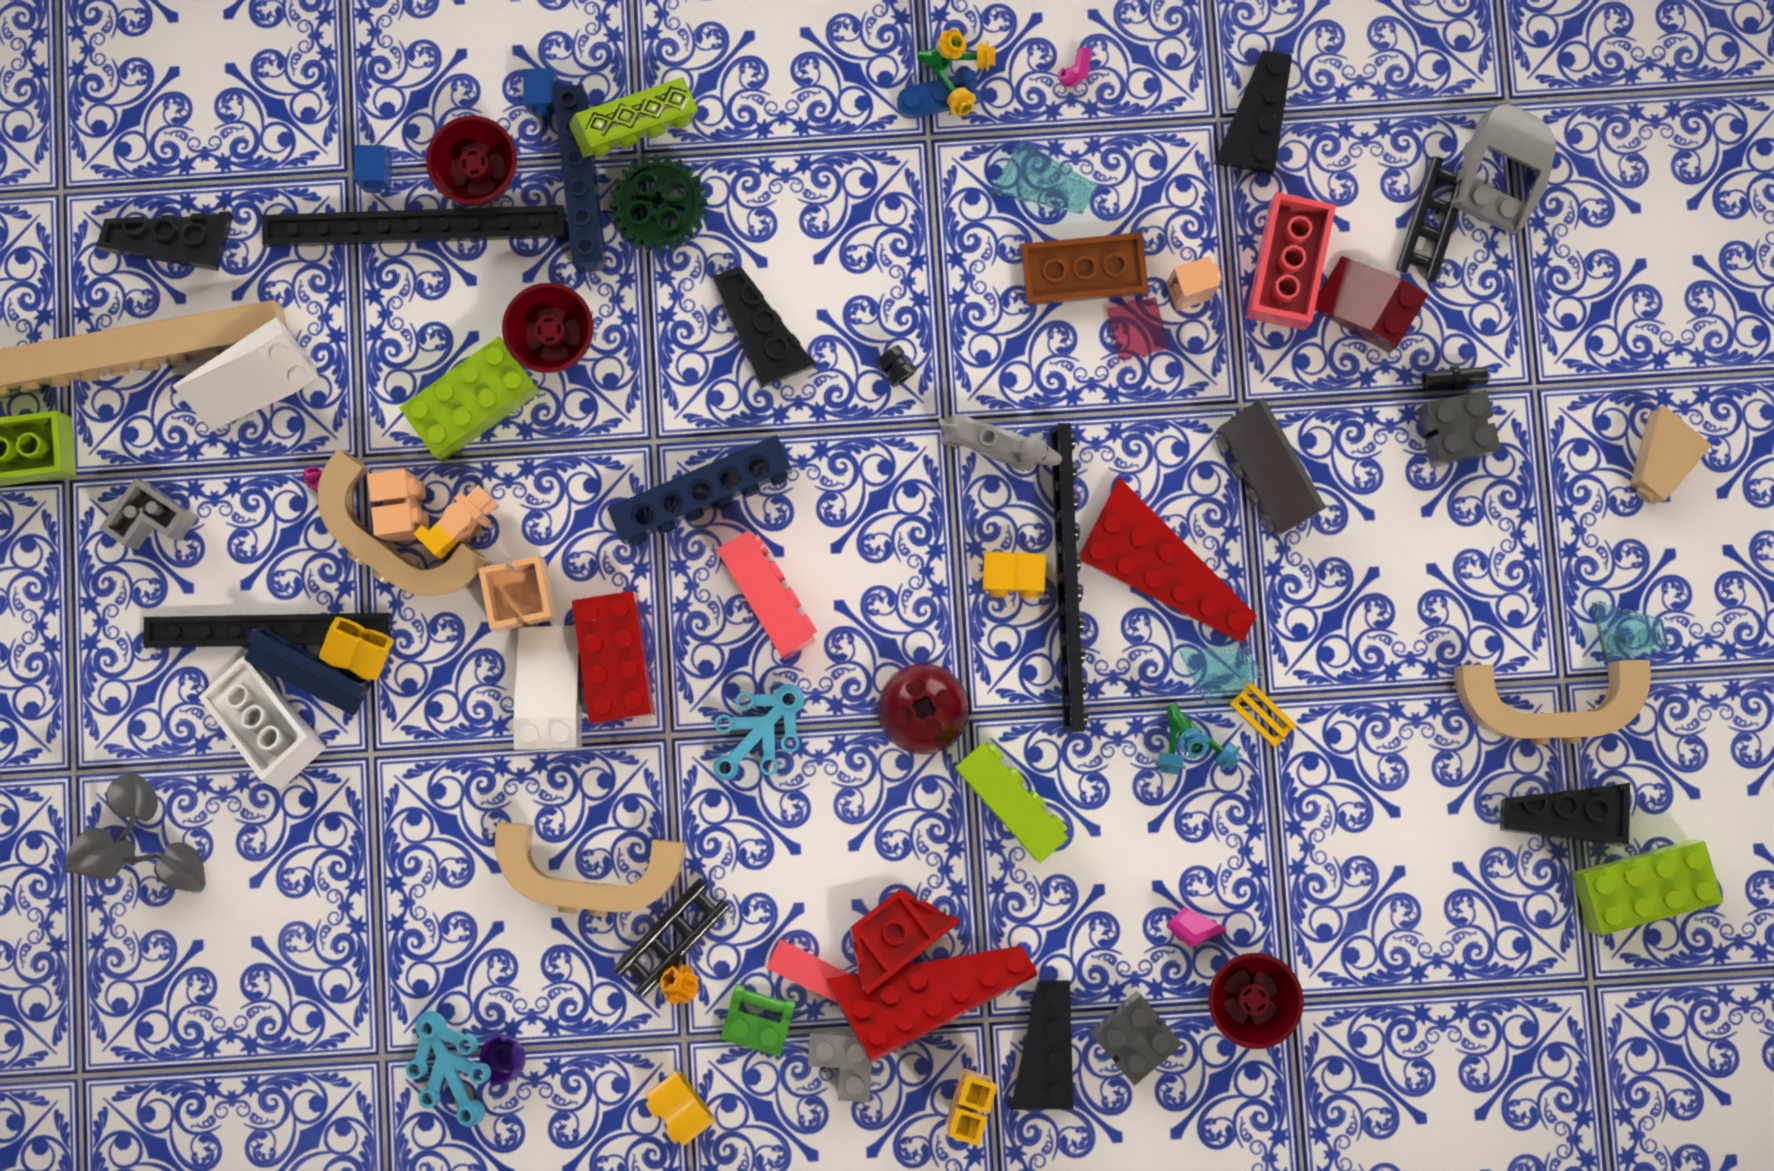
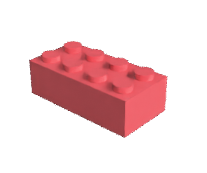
M1279 192L1274 194L1268 206L1245 318L1303 331L1309 327L1313 321L1336 209L1335 204Z
M748 530L716 549L784 660L816 642L813 634L817 632L807 613L802 617L800 616L797 608L802 605L791 587L786 590L783 588L781 582L786 579L775 561L768 563L765 556L770 553L758 534L752 537Z

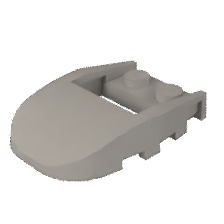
M1499 105L1489 109L1482 115L1474 128L1476 131L1473 137L1465 144L1462 152L1465 155L1462 168L1458 170L1456 183L1460 184L1457 198L1452 199L1450 206L1515 235L1522 230L1546 191L1555 156L1556 139L1549 126L1537 116L1513 105ZM1487 148L1538 171L1527 202L1524 203L1474 179Z

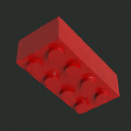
M634 591L572 600L589 723L601 724L656 715L638 594Z

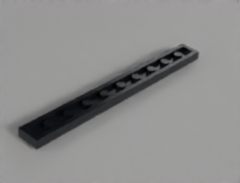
M564 205L262 215V245L266 248L566 238V208Z
M1058 423L1050 428L1051 448L1062 456L1060 464L1052 465L1063 733L1084 732V726L1088 722V712L1086 707H1083V695L1086 693L1087 688L1086 679L1082 676L1085 649L1081 645L1080 633L1084 629L1083 616L1079 614L1082 586L1078 584L1081 557L1076 549V541L1079 540L1080 536L1079 524L1075 523L1078 495L1074 492L1073 482L1077 476V466L1072 459V450L1075 448L1076 438L1075 433L1071 432V423Z

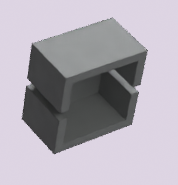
M1486 390L1428 402L1417 409L1423 436L1430 435L1436 430L1438 431V435L1425 441L1431 468L1490 456L1501 450L1495 423L1488 424V419L1493 417Z
M1138 991L1089 1031L1134 1086L1183 1045Z

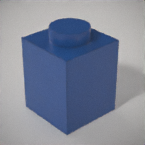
M553 68L523 69V104L528 113L535 117H549L550 113H555L553 87H558V77Z
M354 145L353 181L364 192L381 193L382 189H391L392 153L385 145Z

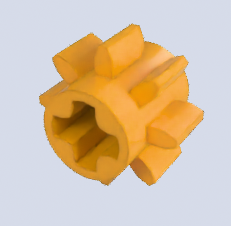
M682 964L679 969L671 966V968L663 973L660 980L662 988L660 993L666 995V1001L677 1006L680 1001L687 1004L688 1001L696 996L699 989L697 981L699 977L693 974L694 969Z

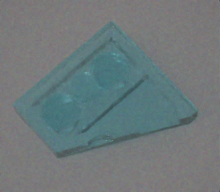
M1601 601L1592 603L1604 661L1669 649L1663 619L1638 614L1636 611L1626 608L1621 609L1606 605L1605 602Z
M1184 648L1179 651L1206 704L1263 676L1249 648Z

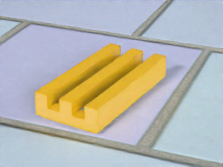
M1252 682L1229 703L1273 748L1297 726ZM1249 692L1285 725L1283 729L1247 695ZM1242 700L1277 733L1275 737L1239 704Z

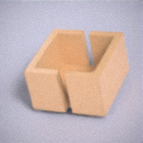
M405 469L367 474L370 502L384 501V506L371 508L374 536L393 543L418 539L413 533L421 525L429 529L428 514L426 511H422L421 508L422 500L426 499L423 481H420L417 476Z
M538 555L512 561V566L507 563H500L478 568L489 628L491 630L499 632L522 627L524 622L532 625L557 619L546 559Z

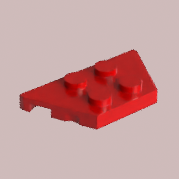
M899 889L850 927L863 994L865 996L870 994L961 921L957 917L949 916L935 909V906L925 901H919L913 895Z

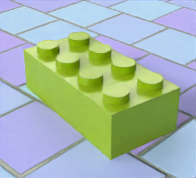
M498 336L401 405L399 409L432 455L439 461L444 462L541 391L524 367L511 356L504 341Z
M59 411L0 417V486L77 477L72 417Z
M982 742L960 761L954 769L1037 862L1041 863L1068 839V836L1064 833L1068 828L1056 814L1049 816L1044 811L1043 807L1047 804L1035 791L1031 790L1028 793L1021 785L1025 782V779L1014 767L1007 769L1001 762L1004 756L993 743L987 746Z
M1687 840L1571 872L1588 931L1597 935H1606L1724 903L1705 841Z

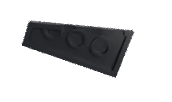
M1262 50L1214 165L1274 173L1290 74L1291 54Z
M230 211L219 212V215L193 213L189 217L161 215V218L145 219L144 216L104 219L96 246L102 252L218 271L233 215Z
M741 266L712 277V282L760 389L816 367L817 363L801 347L800 341L787 329L782 322V318L766 302L764 295Z
M1630 783L1510 797L1501 800L1500 831L1620 846L1629 845Z
M1070 980L1037 981L1010 1110L1073 1109Z

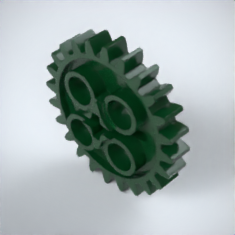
M655 154L653 163H649L644 156L642 157L643 165L640 167L635 162H631L633 168L631 173L624 169L621 170L625 178L624 181L614 180L619 190H611L610 194L617 201L610 202L609 207L617 212L610 216L613 222H619L616 225L618 233L626 231L623 236L626 242L634 238L633 244L636 249L645 243L647 253H650L653 246H656L659 254H662L665 245H668L670 250L674 252V243L679 242L685 247L684 237L687 235L695 239L696 237L692 229L703 228L698 218H707L706 211L700 209L708 206L707 199L701 198V196L706 194L704 187H697L701 183V179L699 176L692 177L693 169L691 166L683 170L682 160L679 159L675 165H672L671 157L668 155L664 163H662L658 155ZM645 182L655 183L651 191L643 192L640 190L641 185ZM675 188L684 190L683 195L679 198H672L669 194ZM638 197L642 200L633 201L632 199ZM659 200H663L664 205L660 204L658 209H655L653 204H658ZM681 207H684V208H685L684 211H677V210L675 209V208H681ZM639 210L648 212L644 220L636 221L633 219L634 214ZM669 216L677 218L676 224L672 227L662 225L664 219Z

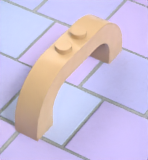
M337 449L325 465L319 480L317 494L319 512L329 533L337 542L349 550L347 556L359 565L366 563L374 569L372 575L385 584L391 582L398 588L412 594L423 596L445 595L466 588L479 578L478 568L490 565L492 561L468 543H461L446 563L435 569H424L412 563L381 538L374 536V533L358 520L353 509L354 491L370 468L346 450Z
M1650 660L1608 662V692L1602 703L1596 708L1587 712L1519 713L1508 708L1499 698L1495 688L1494 664L1454 667L1457 695L1469 717L1481 728L1494 735L1510 739H1530L1531 745L1550 744V738H1562V744L1581 743V737L1602 736L1623 728L1642 709L1647 699L1651 682Z
M498 822L496 827L495 852L497 861L504 877L516 891L532 901L558 906V912L577 913V908L589 909V915L607 917L608 912L638 910L665 895L681 873L687 842L661 839L652 840L650 862L644 875L633 884L614 885L551 877L538 868L532 856L531 844L534 825Z

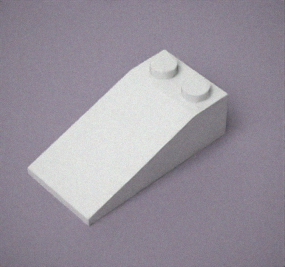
M275 317L175 383L173 388L213 431L294 394L317 379L319 375L311 358L280 320Z
M575 625L518 627L513 718L514 750L582 748L581 663Z
M243 655L198 698L258 778L281 790L314 760L326 746L310 725L255 665L245 660L246 656Z

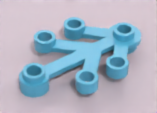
M785 684L779 687L775 694L752 695L749 692H741L736 697V705L741 710L747 711L753 706L774 707L766 716L731 718L723 714L715 719L714 726L720 733H728L731 730L753 729L729 756L724 755L716 759L713 770L719 779H733L739 771L738 763L761 739L763 759L760 762V770L765 775H774L779 769V763L775 757L774 725L782 716L784 717L785 736L781 740V747L784 751L790 753L798 750L800 740L796 734V713L802 709L805 701L804 694L799 687L793 684ZM788 693L793 694L795 697L792 705H785L783 702V697ZM744 695L749 696L751 699L748 707L740 705V698ZM722 718H727L730 722V726L726 730L720 729L718 725ZM789 737H793L796 740V746L793 749H788L785 746V740ZM767 760H772L775 763V769L772 772H767L764 769V763ZM723 762H728L731 765V771L727 774H723L720 771V765Z
M435 1011L422 1013L417 1018L415 1024L416 1033L420 1041L414 1060L406 1065V1074L409 1078L416 1080L427 1073L428 1065L426 1061L432 1047L436 1059L427 1089L419 1094L418 1100L423 1108L429 1109L440 1102V1089L445 1076L458 1105L456 1114L458 1122L465 1127H473L484 1119L485 1108L479 1100L469 1098L457 1070L468 1074L474 1084H482L491 1077V1069L485 1063L478 1064L448 1051L444 1042L447 1041L455 1044L460 1054L468 1055L478 1048V1040L473 1034L465 1035L447 1027L446 1020L440 1013ZM427 1023L431 1025L432 1032L429 1031ZM464 1040L470 1043V1049L465 1047ZM415 1064L419 1067V1073L414 1070ZM477 1069L483 1072V1078L478 1076ZM427 1093L432 1096V1102L428 1101ZM466 1110H467V1111L470 1113V1115H471V1118H470V1119H469V1118L467 1117V1115H466Z

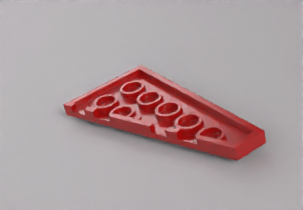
M1119 477L1080 552L1081 562L1239 643H1243L1257 615Z
M1016 946L905 965L867 996L863 994L859 973L827 978L826 983L870 1063H873L1037 976V970L1023 947Z

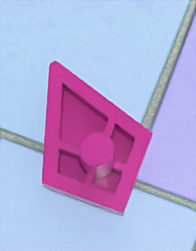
M1184 907L1166 926L1176 935L1177 939L1186 943L1190 948L1218 937L1226 931V928L1187 907Z

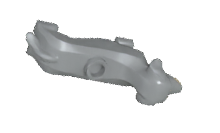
M962 414L950 416L948 422L943 418L938 419V425L944 432L941 444L955 449H957V446L967 447L996 461L1009 463L1010 467L1023 472L1025 470L1031 471L1035 464L1058 465L1062 461V456L1047 445L1043 440V434L1040 432L1030 433L1028 437Z

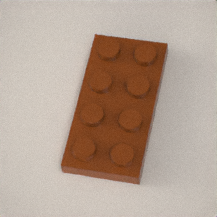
M1142 232L1021 244L1027 306L1145 295L1149 292Z

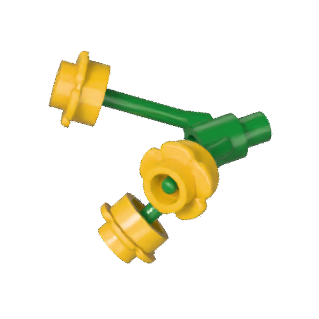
M956 29L942 32L937 42V49L920 50L917 59L919 62L926 63L928 67H932V70L941 78L951 94L947 99V103L951 108L950 113L952 115L959 114L960 116H965L973 110L976 96L974 93L971 94L965 87L956 89L944 70L948 68L951 61L977 60V69L989 71L990 66H995V47H989V41H986V44H977V53H962L966 51V40L961 32Z

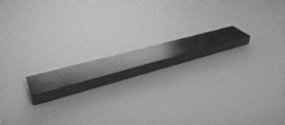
M391 613L144 617L143 648L248 647L252 645V643L246 641L251 630L263 627L298 646L323 645L329 627L335 617L351 620L365 629L375 630L391 637Z

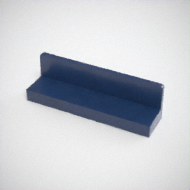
M263 627L252 629L246 640L252 643L245 657L247 662L351 715H355L358 712L372 684L343 668L329 666L318 655Z

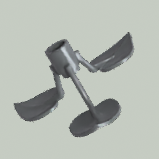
M124 772L111 782L106 792L107 805L117 816L122 818L130 817L127 826L114 843L110 833L104 829L90 828L82 832L69 849L64 871L94 879H109L119 873L127 864L134 866L139 862L159 859L154 866V873L162 883L182 891L194 892L204 889L206 881L202 859L199 853L188 844L175 842L169 844L164 849V853L155 852L135 857V847L130 841L126 840V837L134 826L136 818L148 821L154 817L158 808L157 796L152 786L144 778L132 772Z

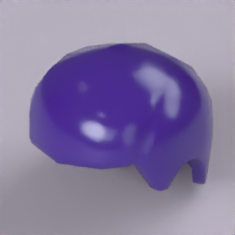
M507 1034L491 1037L483 1044L479 1055L480 1063L487 1064L491 1069V1077L489 1078L491 1081L489 1084L493 1086L512 1082L522 1073L526 1064V1054L523 1047L515 1038Z

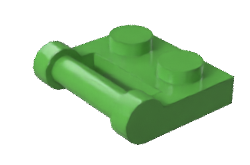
M736 984L720 1039L780 1057L796 1001L790 999L782 1001L745 990V986ZM744 1002L781 1013V1022L739 1010L740 1004Z

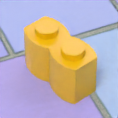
M984 552L983 591L989 592V597L1006 598L1007 592L1020 593L1019 598L1037 599L1038 593L1045 592L1046 554Z
M335 617L329 627L319 658L331 667L347 668L361 679L378 680L394 640L381 632L365 629L351 620Z
M679 1069L645 1095L648 1099L645 1104L650 1113L655 1118L660 1116L667 1125L665 1132L675 1144L680 1142L683 1147L716 1120L710 1109L698 1096Z

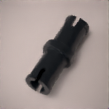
M1450 366L1447 370L1426 371L1422 373V386L1424 390L1440 388L1459 390L1463 386L1486 385L1488 383V370L1486 366L1474 368Z

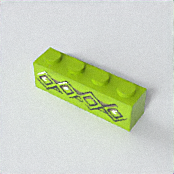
M684 77L575 113L569 123V127L583 157L594 155L595 158H599L612 151L611 148L621 145L622 148H628L639 142V138L648 136L649 139H653L666 132L665 129L675 127L678 130L692 123L691 119L697 113L698 108Z

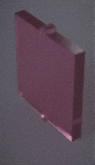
M1156 297L1137 302L1130 300L1128 304L1107 309L1119 360L1136 356L1145 358L1149 353L1169 348Z

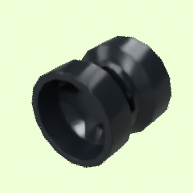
M900 345L886 351L875 362L880 371L886 372L888 382L893 388L904 383L917 371L914 364L908 362L904 357L905 352Z

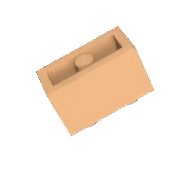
M1210 256L1174 268L1166 284L1176 311L1211 300L1220 286L1219 282L1222 280L1218 265L1216 263L1212 264Z

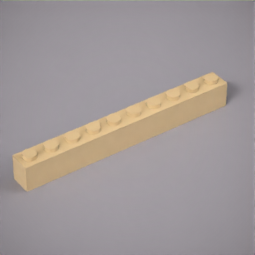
M275 300L3 348L0 349V398L8 397L10 392L19 390L24 393L37 392L41 386L46 385L65 387L70 385V381L81 380L82 382L97 381L100 379V376L107 374L111 376H125L130 374L129 370L153 371L159 369V365L168 363L174 366L186 365L190 363V359L212 360L275 317L287 329L284 308Z

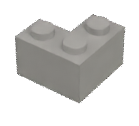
M134 478L99 529L122 545L139 550L153 529H156L168 538L181 542L198 516L150 483Z
M811 1029L808 1066L840 1068L838 1101L870 1102L872 1063L867 1058L854 1032Z

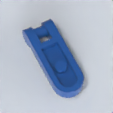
M974 70L964 71L959 75L948 77L955 88L965 87L971 94H975L976 101L974 105L982 101L981 92L976 89L975 82H977V77ZM941 79L909 86L899 93L897 108L899 113L908 119H917L950 111L951 108L947 103V99L951 93Z

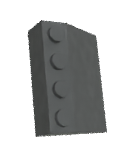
M1264 397L1228 420L1215 431L1218 435L1215 437L1218 447L1223 453L1227 452L1233 462L1230 464L1231 469L1238 480L1242 479L1248 488L1245 490L1246 496L1253 506L1257 505L1263 516L1260 519L1268 533L1272 532L1277 537L1307 521L1326 508Z

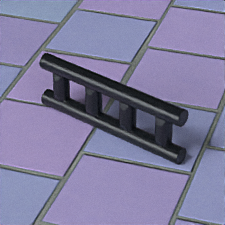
M1437 156L1431 158L1396 266V270L1402 273L1408 272L1410 264L1426 269L1425 280L1429 282L1437 281L1459 209L1450 206L1452 199L1457 198L1460 184L1456 183L1457 174L1441 169L1443 159ZM1437 181L1454 186L1449 202L1432 197ZM1428 209L1445 214L1440 230L1423 225ZM1419 236L1436 242L1431 258L1414 253Z
M699 878L613 967V970L622 977L629 970L641 982L635 989V992L643 999L660 982L663 973L671 968V966H676L731 908L723 899L715 906L702 893L709 886L702 878ZM693 902L706 914L695 928L681 916ZM671 925L685 937L673 951L659 939ZM649 948L663 960L651 974L637 961Z

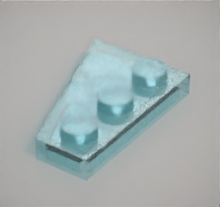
M1020 141L992 187L990 195L1016 198L1017 201H1031L1045 204L1050 208L1083 214L1099 185Z

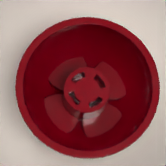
M463 116L446 123L436 132L427 150L426 167L433 185L446 198L462 205L477 206L498 199L508 190L517 171V152L512 138L497 122L482 116Z
M539 283L522 290L509 303L502 321L503 340L511 356L522 366L539 373L562 372L576 365L590 348L594 333L592 314L585 300L573 289L557 283Z
M914 664L899 670L886 682L879 697L878 717L884 733L897 747L912 754L930 755L947 749L959 739L968 721L969 701L963 685L951 672L933 664Z
M1246 953L1230 959L1217 971L1209 988L1208 1005L1213 1022L1228 1040L1249 1049H1265L1283 1042L1293 1033L1302 1016L1304 998L1297 976L1283 961L1267 954Z

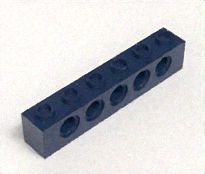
M583 84L553 87L572 264L578 274L608 270L596 158L594 155L583 157L569 127V123L575 113L590 109L589 96Z
M775 435L607 507L621 542L625 545L630 543L631 547L646 542L648 540L647 536L658 531L659 534H664L676 528L675 523L687 519V522H692L700 519L705 515L703 511L715 507L716 510L723 509L733 503L731 499L743 495L744 498L751 497L761 491V486L771 483L772 486L781 484L789 479L788 475L793 473L779 438ZM755 462H763L767 466L766 471L760 476L750 473V468ZM727 474L738 476V482L732 488H726L722 485V480ZM699 486L710 488V494L704 500L694 498V492ZM671 498L681 499V507L676 512H668L666 510V504ZM643 510H651L653 512L652 521L646 525L639 524V514Z

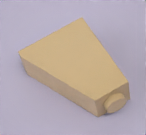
M1663 405L1653 410L1648 416L1630 485L1637 490V496L1647 503L1654 505L1665 501L1712 445Z

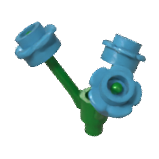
M1172 703L1166 707L1170 716L1168 718L1171 726L1168 753H1159L1158 761L1155 762V765L1161 766L1160 772L1178 775L1179 768H1186L1183 765L1184 756L1195 759L1198 756L1204 755L1208 751L1209 746L1219 753L1214 761L1221 766L1220 770H1224L1226 767L1232 770L1243 756L1238 752L1241 748L1240 746L1236 747L1229 742L1224 748L1188 720L1185 712H1181L1177 703ZM1177 738H1179V749L1181 752H1184V756L1175 754Z

